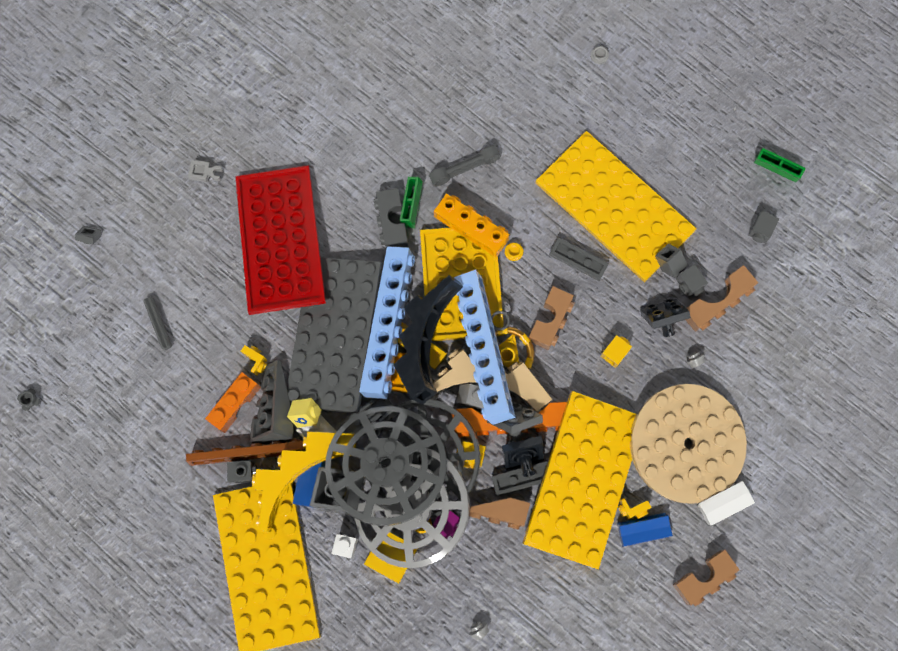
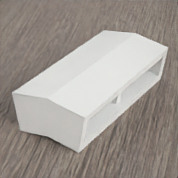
M742 481L699 503L698 508L707 524L712 526L755 502Z

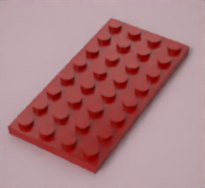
M309 165L235 176L248 314L254 315L326 304Z

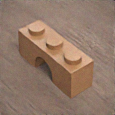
M554 286L552 287L544 308L554 314V320L550 323L536 321L529 335L532 343L547 350L550 349V346L555 347L559 338L556 335L558 329L563 330L567 321L564 318L566 312L570 313L575 304L572 301L574 295Z
M726 550L718 551L705 561L710 569V577L707 581L700 582L693 573H688L673 584L687 605H699L705 600L703 597L706 594H714L721 588L719 585L724 581L728 583L737 577L735 573L740 569Z

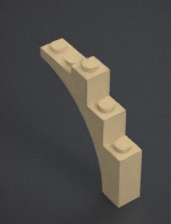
M456 349L448 356L450 359L447 363L451 368L448 370L446 367L437 374L439 378L433 383L438 392L453 385L476 382L473 375L475 367L464 350L458 351ZM489 361L485 362L483 367H486ZM515 362L508 367L509 372H505L509 390L523 398L535 411H539L552 400L523 362L519 364ZM491 379L488 383L492 384L494 379Z

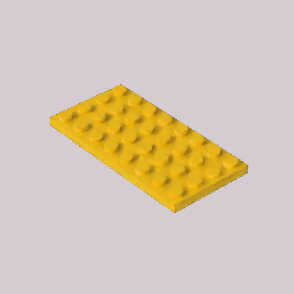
M587 131L535 182L644 283L660 268L655 255L668 244L679 248L696 231V228Z
M574 391L570 392L522 544L599 570L632 462L630 442L631 428L636 417L635 413Z
M291 484L287 488L277 505L270 532H261L259 527L256 526L257 515H260L261 507L258 506L259 495H262V491L255 490V486L213 495L239 651H263L321 638L297 506L293 504V485Z

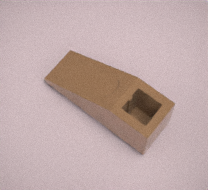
M507 498L470 507L469 516L480 519L481 516L489 518L488 522L499 525L500 521L508 523L507 527L519 530L520 527L525 526L530 503Z

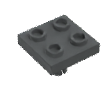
M512 404L515 418L494 424V426L510 434L509 441L518 442L522 441L521 430L543 423V415L534 412L532 409H527L521 404Z

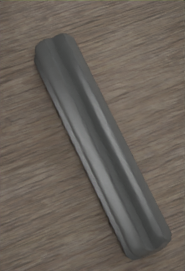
M148 297L143 302L161 349H170L172 343L155 299Z

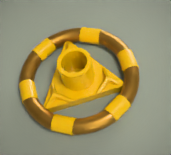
M507 327L501 331L497 330L495 332L496 336L512 334L499 345L503 366L510 367L515 362L519 364L515 336H517L526 346L527 358L525 365L530 370L534 361V348L529 337L514 327ZM485 343L482 344L479 349H482L485 346Z

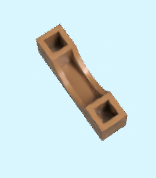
M743 265L725 280L727 290L724 300L717 303H708L698 299L687 308L690 311L691 317L686 319L687 323L695 332L699 329L705 330L712 324L710 321L714 317L718 320L727 313L725 311L726 308L729 306L734 308L741 302L739 298L743 295L748 297L756 291L754 287L759 282Z

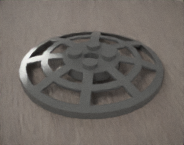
M429 399L423 405L410 400L395 406L404 409L418 406V414L430 424L444 429L440 438L445 448L446 458L451 462L459 461L457 469L461 475L464 461L475 460L473 475L467 487L468 493H470L480 468V449L476 434L468 420L455 408ZM426 406L442 408L452 413L454 418L449 425L438 419L427 418ZM388 411L378 422H390L399 412ZM416 419L404 424L408 428L420 425L421 435L419 437L421 440L432 437L429 436L428 429ZM460 422L465 425L474 444L473 452H464L462 442L454 431ZM384 427L374 429L378 438ZM385 427L387 430L392 432L393 428ZM403 431L400 432L398 439L405 446L416 443L413 439L407 437ZM450 436H452L456 443L458 453L448 454L444 443ZM437 444L427 447L439 453ZM413 453L412 464L422 465L420 461L421 453ZM429 456L428 469L435 472L440 467V461ZM386 458L379 465H386L388 467L391 464V460ZM446 474L444 483L447 485L445 487L447 493L452 490L458 497L456 501H461V494L454 478L451 479ZM412 475L411 481H416L418 477ZM380 487L377 497L386 498V494ZM442 510L432 512L430 518L441 516Z
M382 406L362 411L340 427L328 447L325 473L330 492L345 512L364 523L377 526H391L416 518L432 505L443 487L447 460L441 438L427 420L417 413L404 408ZM381 411L400 413L396 422L383 421L371 424L367 417L368 414ZM407 416H411L422 423L430 431L432 437L421 440L413 430L404 425ZM360 419L364 428L352 437L347 446L337 444L344 430L354 421ZM383 427L393 428L389 438L378 439L374 429ZM403 431L408 434L416 443L404 447L397 441L400 432ZM367 433L371 443L364 450L353 448L358 439ZM437 444L440 455L439 476L427 472L428 457L426 448ZM419 450L422 458L421 469L410 466L409 459L410 454ZM333 451L344 454L342 466L345 478L335 484L331 474ZM350 455L361 458V469L352 474L349 472ZM389 458L391 464L388 467H381L379 465L380 460ZM410 474L418 477L415 483L404 492L400 482L406 475ZM365 476L372 484L369 495L360 490L354 482ZM424 480L435 484L433 491L427 499L412 510L407 498L419 489ZM349 485L350 489L358 497L366 501L363 513L349 506L341 498L338 491ZM380 487H393L397 495L391 498H377ZM400 502L405 512L403 515L390 518L371 516L374 504L391 505Z

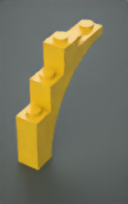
M307 432V437L303 439V448L306 451L282 450V455L278 456V467H280V470L256 469V474L252 476V486H255V490L262 491V495H259L258 506L261 507V511L256 519V526L259 527V531H271L273 516L283 494L298 476L310 467L326 461L328 447L336 433ZM342 433L337 444L347 446L355 434ZM333 451L331 459L343 457L344 454Z

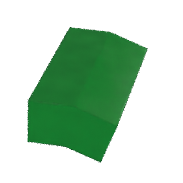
M764 148L759 151L754 161L755 164L795 183L801 179L806 169Z
M408 177L400 216V221L407 228L415 229L423 190V181L419 177Z

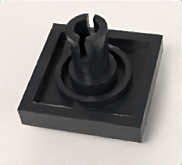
M676 298L666 299L659 304H649L645 308L640 309L641 316L653 329L662 327L664 337H670L669 332H671V336L675 335L673 323L691 318L690 311Z
M531 436L522 441H510L502 445L505 469L508 470L521 466L523 477H528V470L530 477L536 473L532 463L544 461L541 436Z

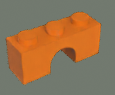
M241 372L205 419L217 429L226 433L237 419L236 414L241 406L246 402H250L261 387Z

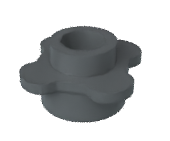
M30 388L28 391L18 395L17 400L22 405V410L29 411L34 405L38 406L40 404V399L36 397L34 389Z

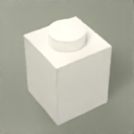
M336 534L331 554L354 559L358 539Z

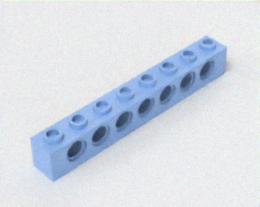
M387 246L359 390L364 397L387 399L388 393H391L392 383L390 381L391 376L395 373L393 364H395L394 359L399 351L397 343L398 338H400L399 335L402 333L401 321L405 318L404 305L409 296L408 284L412 280L411 267L415 264V256L409 248ZM396 301L393 306H389L391 302ZM392 319V322L386 325V322ZM389 337L387 342L382 343L384 338ZM386 355L383 361H379L381 356ZM378 374H382L379 380H375Z
M473 270L454 277L463 286L456 295L459 296L460 300L458 308L463 313L461 322L463 328L467 331L465 340L471 349L469 354L470 361L475 367L473 372L474 379L479 384V390H477L478 397L483 402L482 415L485 420L494 425L515 418V413L483 279L477 270ZM485 343V346L482 349H479L480 346ZM489 361V364L483 367L485 362ZM491 379H494L491 385H487ZM498 397L497 402L492 404V400Z

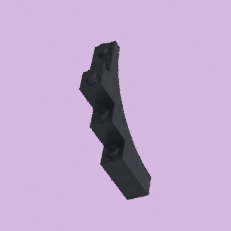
M451 275L443 279L424 298L417 295L404 307L412 321V324L399 335L407 353L393 365L410 398L422 405L437 393L430 371V348L436 325L449 302L463 288L462 284Z

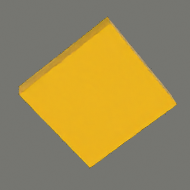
M390 532L387 535L395 541L404 543L403 539ZM382 541L378 546L377 550L385 556L406 562L404 549L393 547L385 541ZM413 549V555H415L417 549ZM370 552L364 565L398 584L407 568L386 563L372 552Z

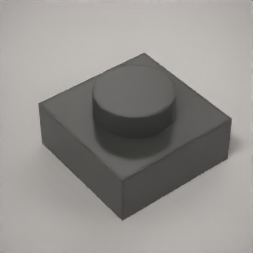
M83 226L75 233V240L85 244H94L101 237V229Z

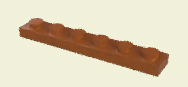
M292 439L289 443L273 441L270 442V445L255 443L251 444L250 447L244 448L239 445L232 446L231 449L223 450V448H213L209 452L194 450L191 454H186V462L190 466L277 457L282 455V450L306 451V449L303 448V441L301 439Z

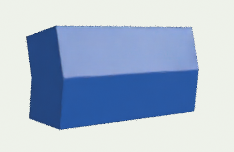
M325 461L310 467L298 476L293 504L311 507L310 502L319 467L325 468Z
M666 513L617 523L622 547L673 536L669 516Z

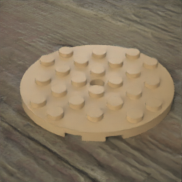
M680 384L662 389L644 403L633 421L630 450L635 468L649 488L668 500L690 504L701 503L730 488L743 468L747 450L743 423L729 401L710 388L695 384ZM687 438L693 440L691 449H687L684 445V441Z

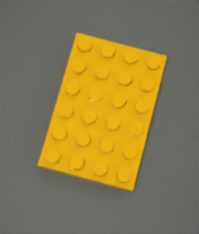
M451 228L420 230L425 296L448 275L456 277L477 270L483 279L491 316L496 311H502L498 256L495 258ZM455 295L444 309L436 325L432 341L465 339V336H467V331L463 328L461 322L463 313L458 308L459 296ZM497 314L493 317L494 326L498 328L504 327L503 314Z

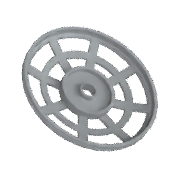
M426 448L427 455L440 461L438 452ZM413 453L410 454V466L421 469V465L412 464ZM446 458V472L449 470L456 480L461 494V501H449L447 490L443 484L440 491L442 501H434L427 510L416 518L402 524L384 526L382 529L377 525H372L377 535L371 543L362 529L360 520L355 519L357 530L363 542L379 559L397 567H425L446 557L459 543L467 527L470 501L466 483L460 471L449 459ZM440 467L435 472L427 469V472L439 476ZM407 474L403 482L400 483L404 492L415 483L411 482L412 475ZM425 480L419 489L407 498L412 502V510L427 499L430 495L427 490L433 483ZM393 487L385 488L388 492L386 498L397 496ZM358 502L357 511H364L366 503ZM400 502L391 505L374 504L371 516L375 517L374 511H384L386 518L405 514ZM461 509L458 528L449 542L440 533L447 522L449 510ZM432 510H442L440 521L437 527L434 528L428 522ZM394 527L403 531L404 543L395 541L387 536ZM422 527L429 534L423 540L412 543V531ZM433 540H436L443 547L440 552L432 557L414 562L413 549L426 546ZM382 541H385L393 547L404 549L406 562L385 556L377 550L378 546Z

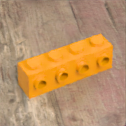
M446 193L434 210V218L497 258L509 241L510 234H508L507 229L502 226H496L489 217L485 215L482 217L476 213L477 211L472 206H465L458 197L450 196Z

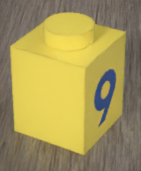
M312 398L294 400L287 417L297 428L315 426L322 409Z

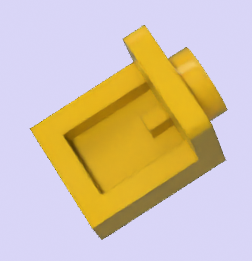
M244 345L240 352L256 362L251 372L258 376L259 373L265 370L267 359L260 354L261 350L252 345L249 348Z
M625 498L619 501L620 505L618 506L623 517L626 516L627 519L637 516L639 519L649 514L647 510L652 508L647 500L630 509Z

